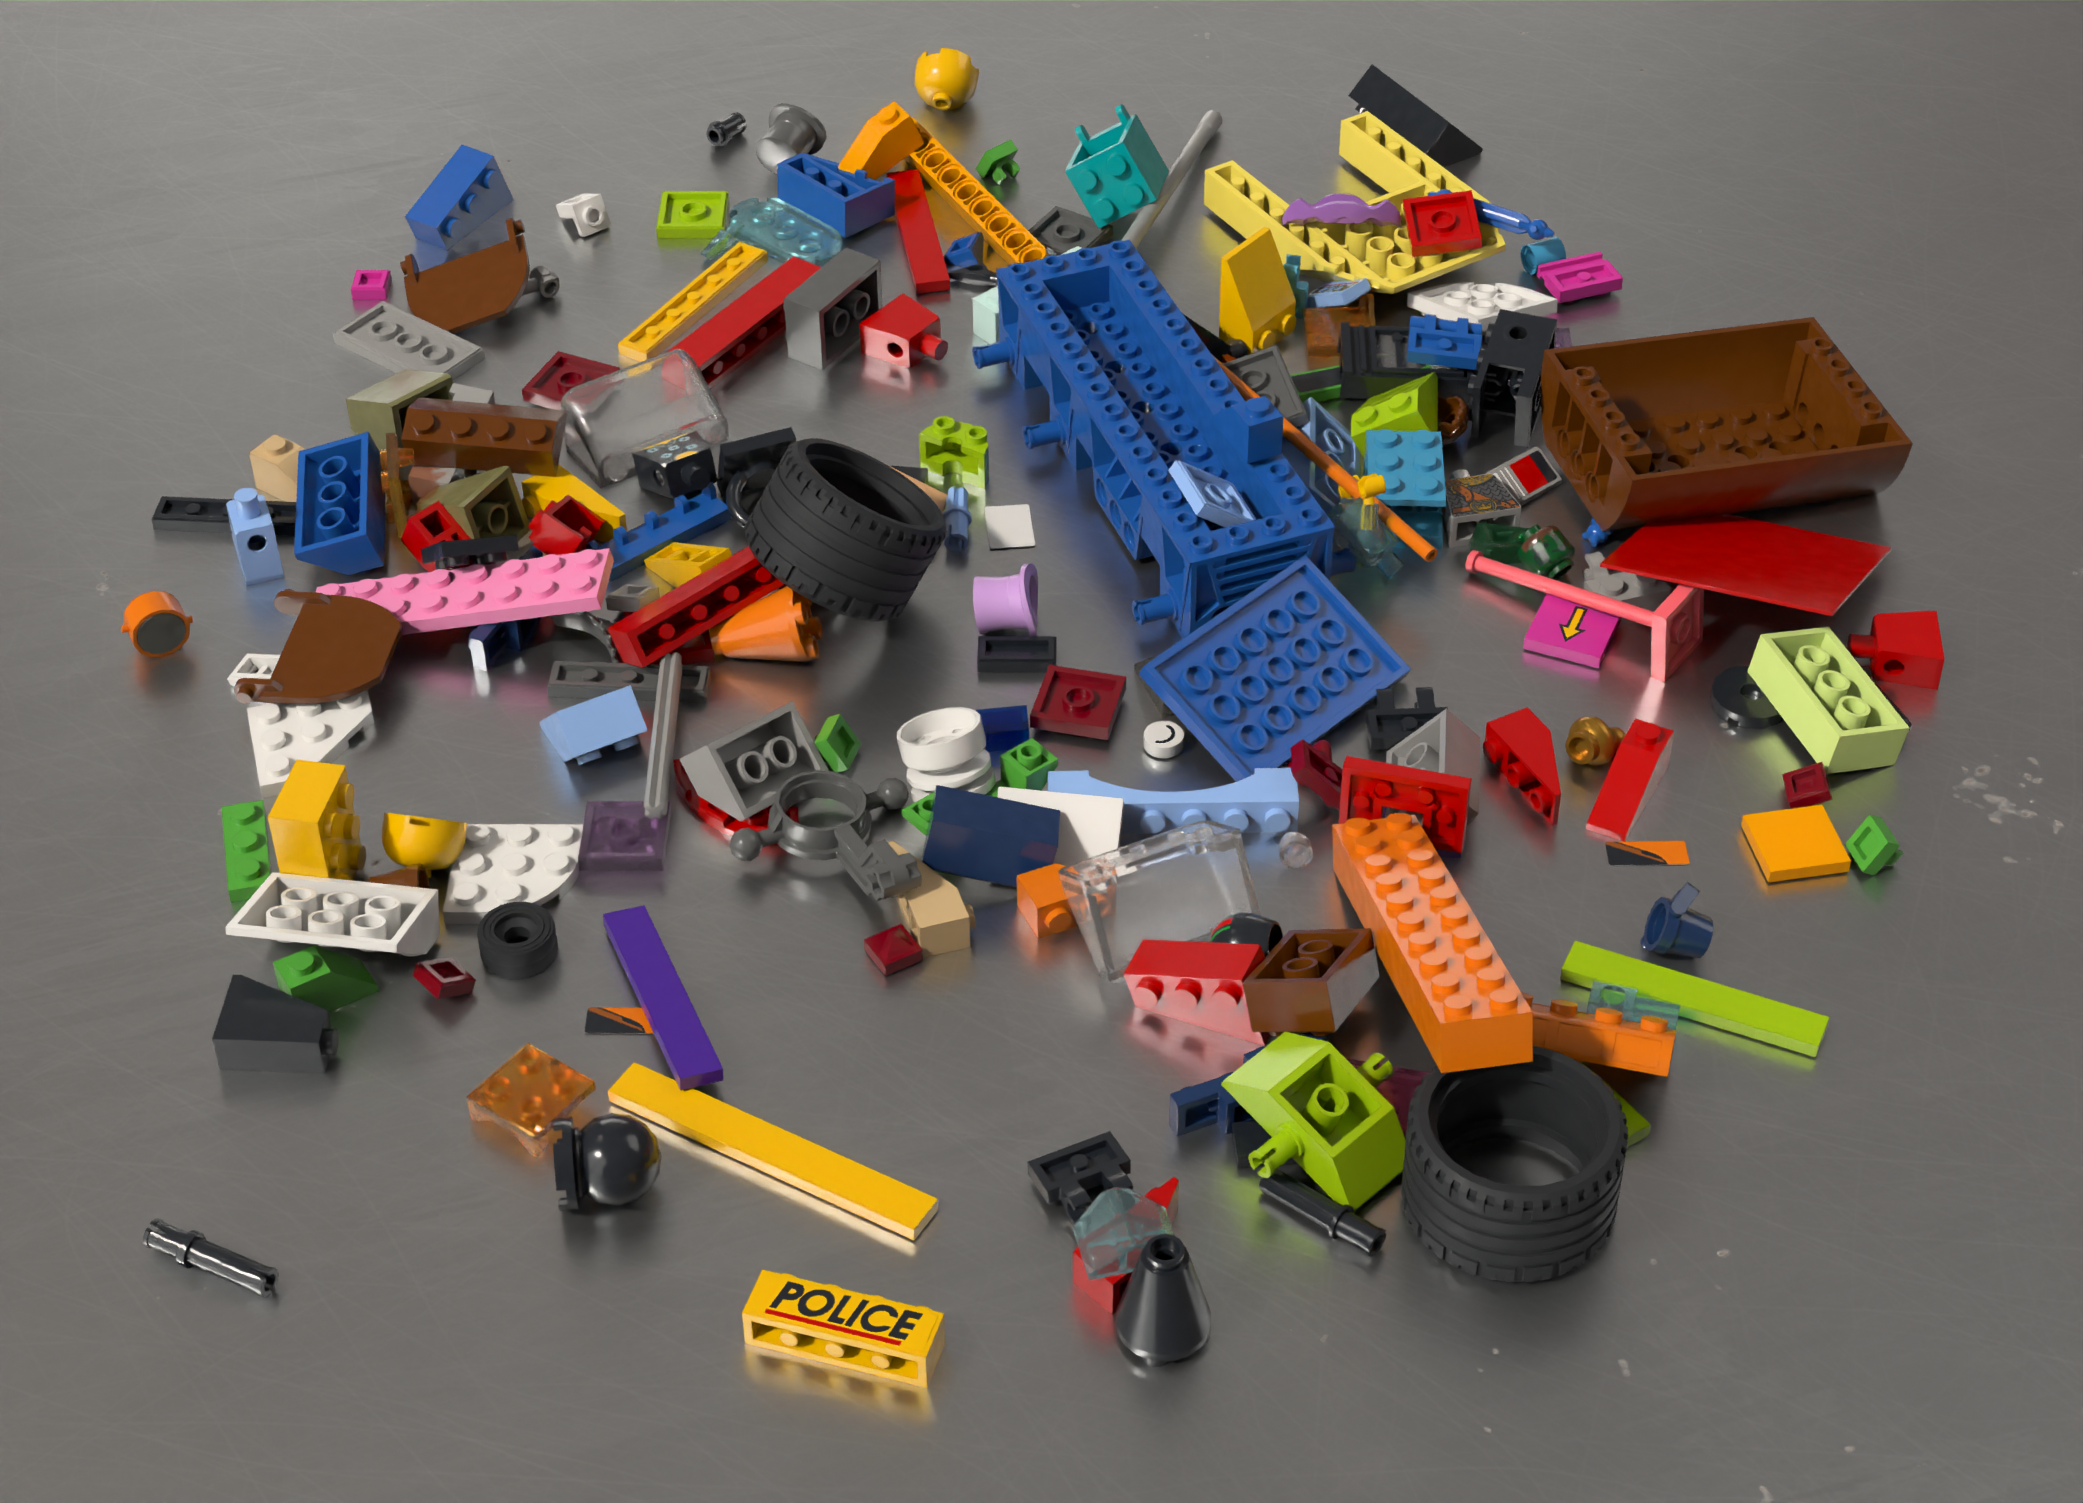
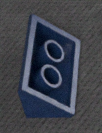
M936 785L921 861L936 872L1017 888V875L1053 864L1058 848L1060 810Z

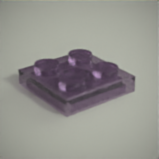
M587 801L578 854L579 871H663L671 819L670 801H668L667 814L661 819L657 817L650 819L644 814V801Z

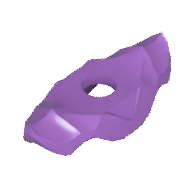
M1333 193L1324 196L1313 205L1307 203L1302 198H1298L1290 204L1282 218L1283 225L1288 223L1304 225L1313 221L1356 224L1371 222L1381 227L1395 225L1401 228L1402 224L1398 209L1389 200H1384L1376 206L1366 204L1360 197L1347 193Z

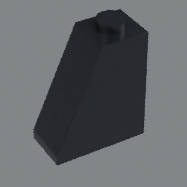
M233 975L212 1041L219 1069L325 1073L330 1055H336L339 1037L337 1029L331 1028L328 1010L246 976Z

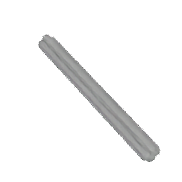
M677 652L673 654L667 653L660 658L644 797V814L650 819L654 817L661 819L667 814L683 667L681 663L682 656Z

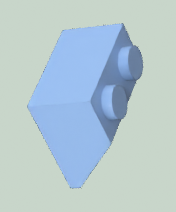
M631 685L557 711L539 722L543 732L563 761L567 762L576 758L579 765L602 757L600 749L614 745L617 752L639 743L637 736L648 731Z

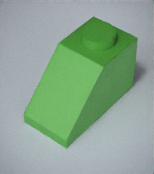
M313 945L273 962L280 991L326 1009L328 1013L379 992L377 983L360 959Z

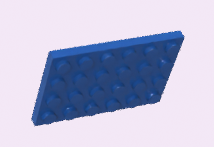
M1304 555L1144 665L1139 675L1235 781H1239L1253 775L1254 768H1282L1292 760L1291 747L1302 739L1310 745L1315 744L1377 698L1376 689L1393 687L1407 676L1411 668L1311 560Z

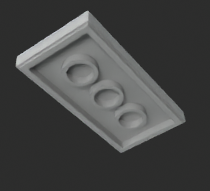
M384 301L333 333L335 344L395 373L405 369L448 373L452 376V380H455L485 359L483 348Z

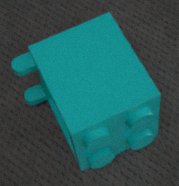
M1123 104L1115 107L1116 114L1121 122L1091 137L1083 125L1075 127L1076 135L1081 142H1079L1065 170L1066 175L1098 229L1156 201L1169 172L1137 114L1130 117Z

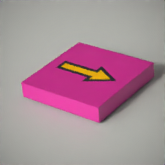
M1546 594L1524 638L1523 649L1599 668L1620 625L1621 617Z

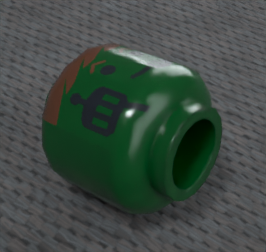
M1537 524L1529 528L1520 537L1523 543L1518 550V558L1529 572L1558 580L1574 566L1572 559L1575 555V549L1558 527L1549 525L1541 528Z

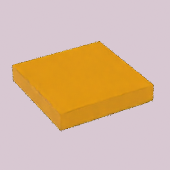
M1823 805L1742 816L1741 827L1768 883L1849 872L1851 860Z

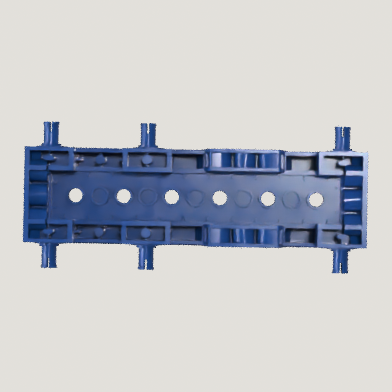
M1130 240L1113 241L1107 245L1081 248L1071 253L1057 256L1050 255L1043 259L1026 263H1014L1008 267L996 269L999 303V342L973 347L974 363L977 369H982L983 367L1007 362L1024 390L1044 385L1049 393L1050 421L1032 426H1024L1022 432L1025 445L1030 450L1034 447L1058 442L1076 471L1093 467L1095 498L1134 560L1154 556L1160 565V596L1140 601L1136 600L1132 603L1135 621H1138L1137 624L1139 626L1170 618L1182 638H1185L1304 555L1311 560L1329 581L1331 576L1355 571L1356 561L1353 552H1350V548L1347 547L1343 550L1332 552L1335 526L1283 453L1247 464L1212 423L1213 415L1231 405L1245 402V400ZM1176 460H1180L1233 483L1256 520L1225 528L1197 516L1168 470Z

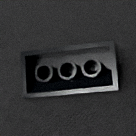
M1373 64L1348 95L1358 103L1355 110L1360 114L1366 111L1370 112L1442 167L1480 155L1483 151V148Z

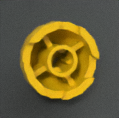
M941 48L940 53L930 55L926 51L917 59L914 85L920 98L926 104L939 110H953L964 106L974 96L979 68H975L971 64V57L958 50Z
M384 812L382 844L385 853L393 862L406 867L407 865L421 863L426 870L427 876L431 878L432 870L446 869L455 863L462 853L466 840L467 823Z

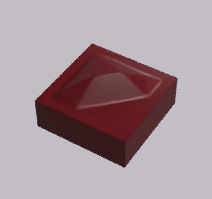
M1823 762L1782 774L1791 809L1813 806L1832 800L1828 776Z
M902 924L864 939V950L885 976L923 960L922 948Z
M452 957L416 963L413 977L437 999L472 993L476 979Z

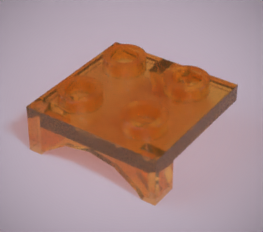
M1365 294L1360 297L1358 307L1302 309L1308 357L1328 358L1340 356V353H1337V344L1341 322H1350V326L1358 327L1359 325H1364V327L1376 326L1373 294Z
M386 433V449H380L381 483L383 494H386L387 497L386 512L388 524H396L398 538H401L407 521L411 517L409 509L412 504L409 480L404 478L403 466L415 464L413 448H399L398 436L395 433Z
M527 1043L466 1098L471 1119L476 1122L489 1120L501 1125L512 1133L531 1155L538 1158L549 1148L547 1133L553 1128V1118L566 1117L596 1090L595 1081Z

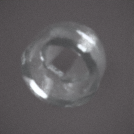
M1294 831L1286 833L1281 838L1278 852L1283 865L1288 868L1298 869L1309 864L1313 857V850L1307 836ZM1294 845L1291 854L1287 853L1290 847Z

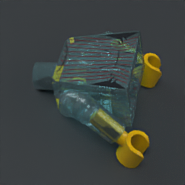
M1376 473L1363 476L1361 479H1359L1358 475H1353L1358 481L1357 487L1361 497H1352L1338 485L1341 500L1327 514L1335 526L1333 541L1342 550L1347 547L1350 548V552H1353L1358 566L1361 568H1373L1376 566L1389 579L1402 568L1404 562L1392 551L1399 540L1378 517L1379 504L1374 503V496L1386 492L1385 480L1382 475H1377Z

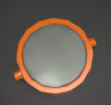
M150 591L139 595L127 606L124 612V625H121V632H128L134 647L141 654L148 657H164L173 654L186 643L190 636V623H193L192 616H186L180 602L174 595L165 591Z

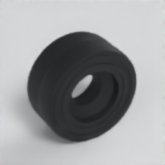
M510 902L500 905L489 911L482 918L478 926L477 938L481 960L485 967L496 976L506 979L529 978L546 970L556 958L558 942L554 920L545 908L537 904ZM513 938H529L521 943H507L508 940Z

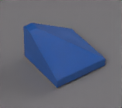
M982 232L954 240L944 255L945 264L961 267L983 264L984 236Z

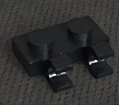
M1432 687L1416 688L1417 702L1414 703V708L1395 709L1392 688L1376 689L1377 704L1374 706L1375 709L1367 710L1366 715L1370 750L1391 749L1443 710L1448 709V707H1435Z
M1110 1131L1027 1162L1028 1175L1047 1204L1061 1200L1066 1215L1075 1228L1092 1222V1217L1086 1210V1207L1091 1205V1199L1085 1190L1103 1184L1107 1198L1116 1212L1134 1206L1133 1200L1127 1193V1191L1133 1189V1184L1127 1174L1131 1173V1160Z

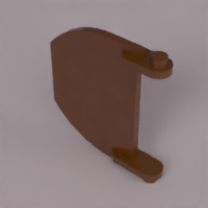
M513 217L506 219L508 241L421 272L412 253L406 255L405 261L400 262V266L404 275H407L404 277L406 295L414 316L455 334L507 315L521 298L529 278L530 264L524 235H520L525 232L521 219L516 221Z
M292 589L280 591L273 601L275 608L284 614L298 615L271 678H240L234 686V693L237 700L244 704H249L250 702L314 704L335 701L358 694L382 682L402 634V625L387 609L362 598L326 595L319 592H300Z

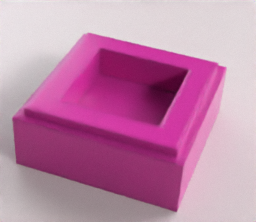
M356 270L351 287L352 300H387L392 282L391 271Z

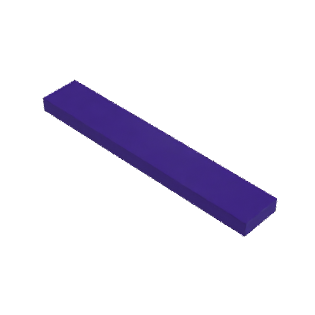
M645 905L603 914L605 930L679 1089L685 1090L723 1081V1067Z

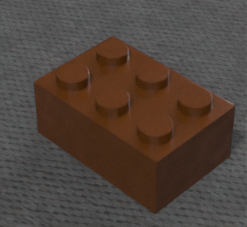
M1371 928L1289 930L1243 982L1252 1032H1269L1271 1036H1280L1284 1032H1310L1314 1036H1325L1336 1032L1380 977Z

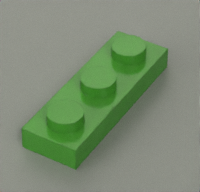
M263 800L221 806L227 883L231 903L249 900L271 875L267 820Z

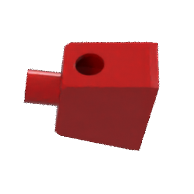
M903 293L859 324L862 354L905 368L913 367L927 356L939 361L944 358L948 350L947 341L941 339V323L938 315Z
M1937 611L1877 614L1873 617L1870 635L1849 634L1847 649L1854 658L1870 659L1872 677L1875 680L1938 690L1945 658Z

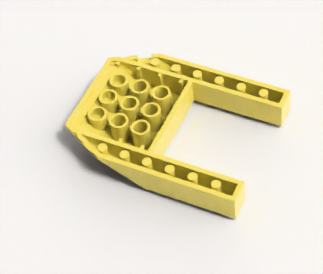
M1368 111L1341 120L1339 155L1389 192L1365 203L1376 206L1384 200L1392 202L1400 213L1402 219L1401 228L1395 225L1381 227L1371 222L1356 224L1314 221L1304 225L1296 223L1283 225V215L1290 205L1236 162L1231 160L1205 170L1204 205L1246 239L1263 227L1269 228L1283 266L1286 264L1287 254L1301 256L1300 274L1325 282L1356 281L1367 278L1371 287L1370 292L1395 294L1505 251L1506 244L1503 236L1499 234V228L1478 222L1482 237V248L1412 257L1403 211V199L1428 196L1429 192L1447 189L1452 193L1472 190L1473 198L1490 202Z

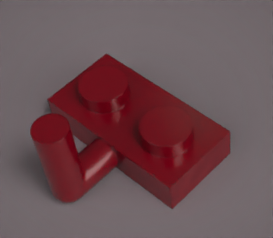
M1304 739L1300 740L1291 747L1292 761L1287 764V767L1291 768L1293 777L1301 786L1309 787L1330 808L1340 810L1343 769L1332 761L1330 743L1326 740H1320L1312 746Z

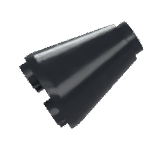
M1170 1234L1156 1235L1144 1246L1116 1309V1331L1122 1343L1133 1353L1141 1356L1144 1363L1152 1367H1162L1169 1361L1188 1357L1207 1344L1210 1339L1211 1310L1183 1242L1178 1237Z

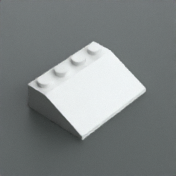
M272 872L227 924L226 935L271 939L281 943L317 944L326 948L337 946L356 948L364 952L384 951L400 953L404 956H418L427 954L439 937L438 889Z

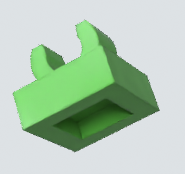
M1012 140L1004 142L987 150L975 169L982 179L992 175L994 181L1000 185L1007 177L1003 170L1007 171L1012 178H1015L1019 173V165L1012 160L1018 149Z
M841 714L828 717L820 733L814 738V744L824 762L827 761L836 773L849 769L862 744Z
M1871 814L1868 815L1845 843L1846 848L1861 871L1874 876L1884 864L1894 866L1904 854L1898 849L1900 844L1883 819Z

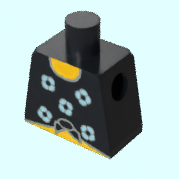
M692 431L632 452L640 487L668 498H675L695 490H702L709 485V482L714 484L718 480L711 449L697 431Z

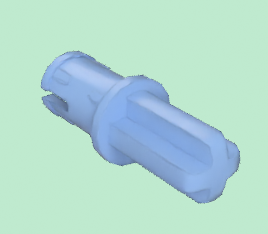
M953 486L948 489L946 510L943 512V517L947 527L944 545L947 549L955 552L962 551L961 540L964 549L968 546V526L972 522V515L968 510L967 490L964 487L957 488Z

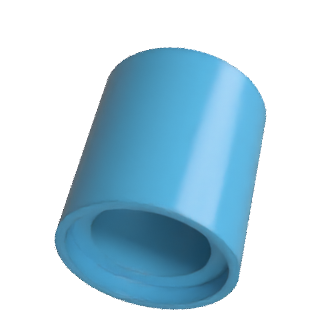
M1554 236L1523 245L1520 257L1525 271L1530 275H1534L1538 272V265L1566 259V251L1562 241Z

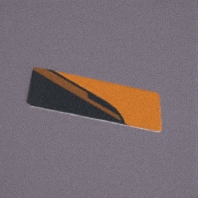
M1685 841L1605 843L1608 862L1611 866L1687 865L1690 863Z
M588 1008L585 1033L654 1034L642 1008Z

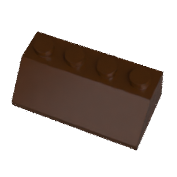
M418 398L407 409L401 438L407 464L483 471L508 466L512 473L556 477L567 410Z

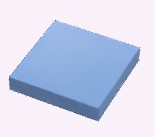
M1176 460L1168 470L1197 516L1225 528L1256 520L1233 483L1180 460Z

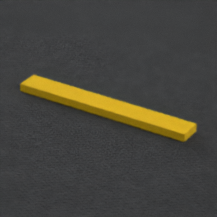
M633 1062L608 1090L609 1101L913 1241L939 1210L938 1199L698 1090L693 1088L680 1090L675 1080Z

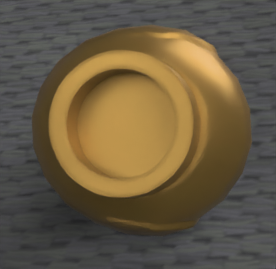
M1596 716L1582 717L1577 719L1569 729L1565 744L1566 752L1575 763L1592 766L1603 765L1609 762L1612 757H1615L1620 743L1626 734L1618 727H1608L1603 720Z

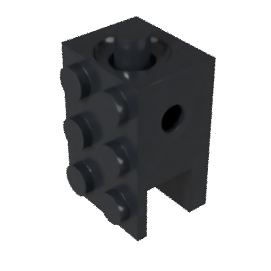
M1500 309L1496 322L1489 323L1485 338V344L1488 345L1486 349L1481 348L1476 364V370L1479 371L1477 375H1471L1467 390V396L1473 397L1468 405V421L1472 422L1471 437H1479L1486 414L1491 412L1515 417L1514 445L1529 447L1541 410V373L1544 350L1555 348L1557 319Z

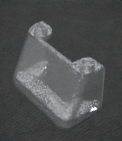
M1199 821L1070 864L1058 871L1062 889L1100 978L1110 981L1111 984L1126 982L1123 973L1143 939L1193 942L1210 936L1220 921L1230 915L1245 912L1261 916L1240 829L1215 821Z

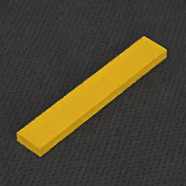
M738 242L618 343L619 354L645 364L651 362L768 262L767 251Z

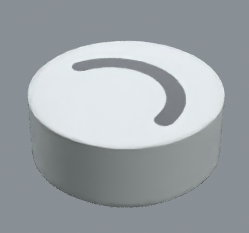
M1170 721L1154 722L1144 730V749L1148 754L1157 758L1174 757L1183 750L1184 731L1179 725Z

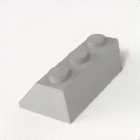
M793 701L679 759L698 796L739 821L774 804L776 792L785 780L799 773L815 770L829 771Z
M1447 708L1386 752V763L1472 778L1467 825L1473 822L1479 814L1480 737ZM1386 807L1385 818L1393 814V808ZM1401 810L1398 812L1406 813L1409 815H1415L1422 826V813H1416L1406 810Z

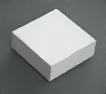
M625 584L605 597L607 610L636 612L660 598L659 587L654 585Z

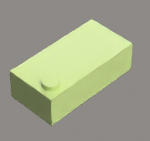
M1830 627L1760 635L1747 672L1816 763L1823 762L1827 774L1895 765L1909 731V726Z

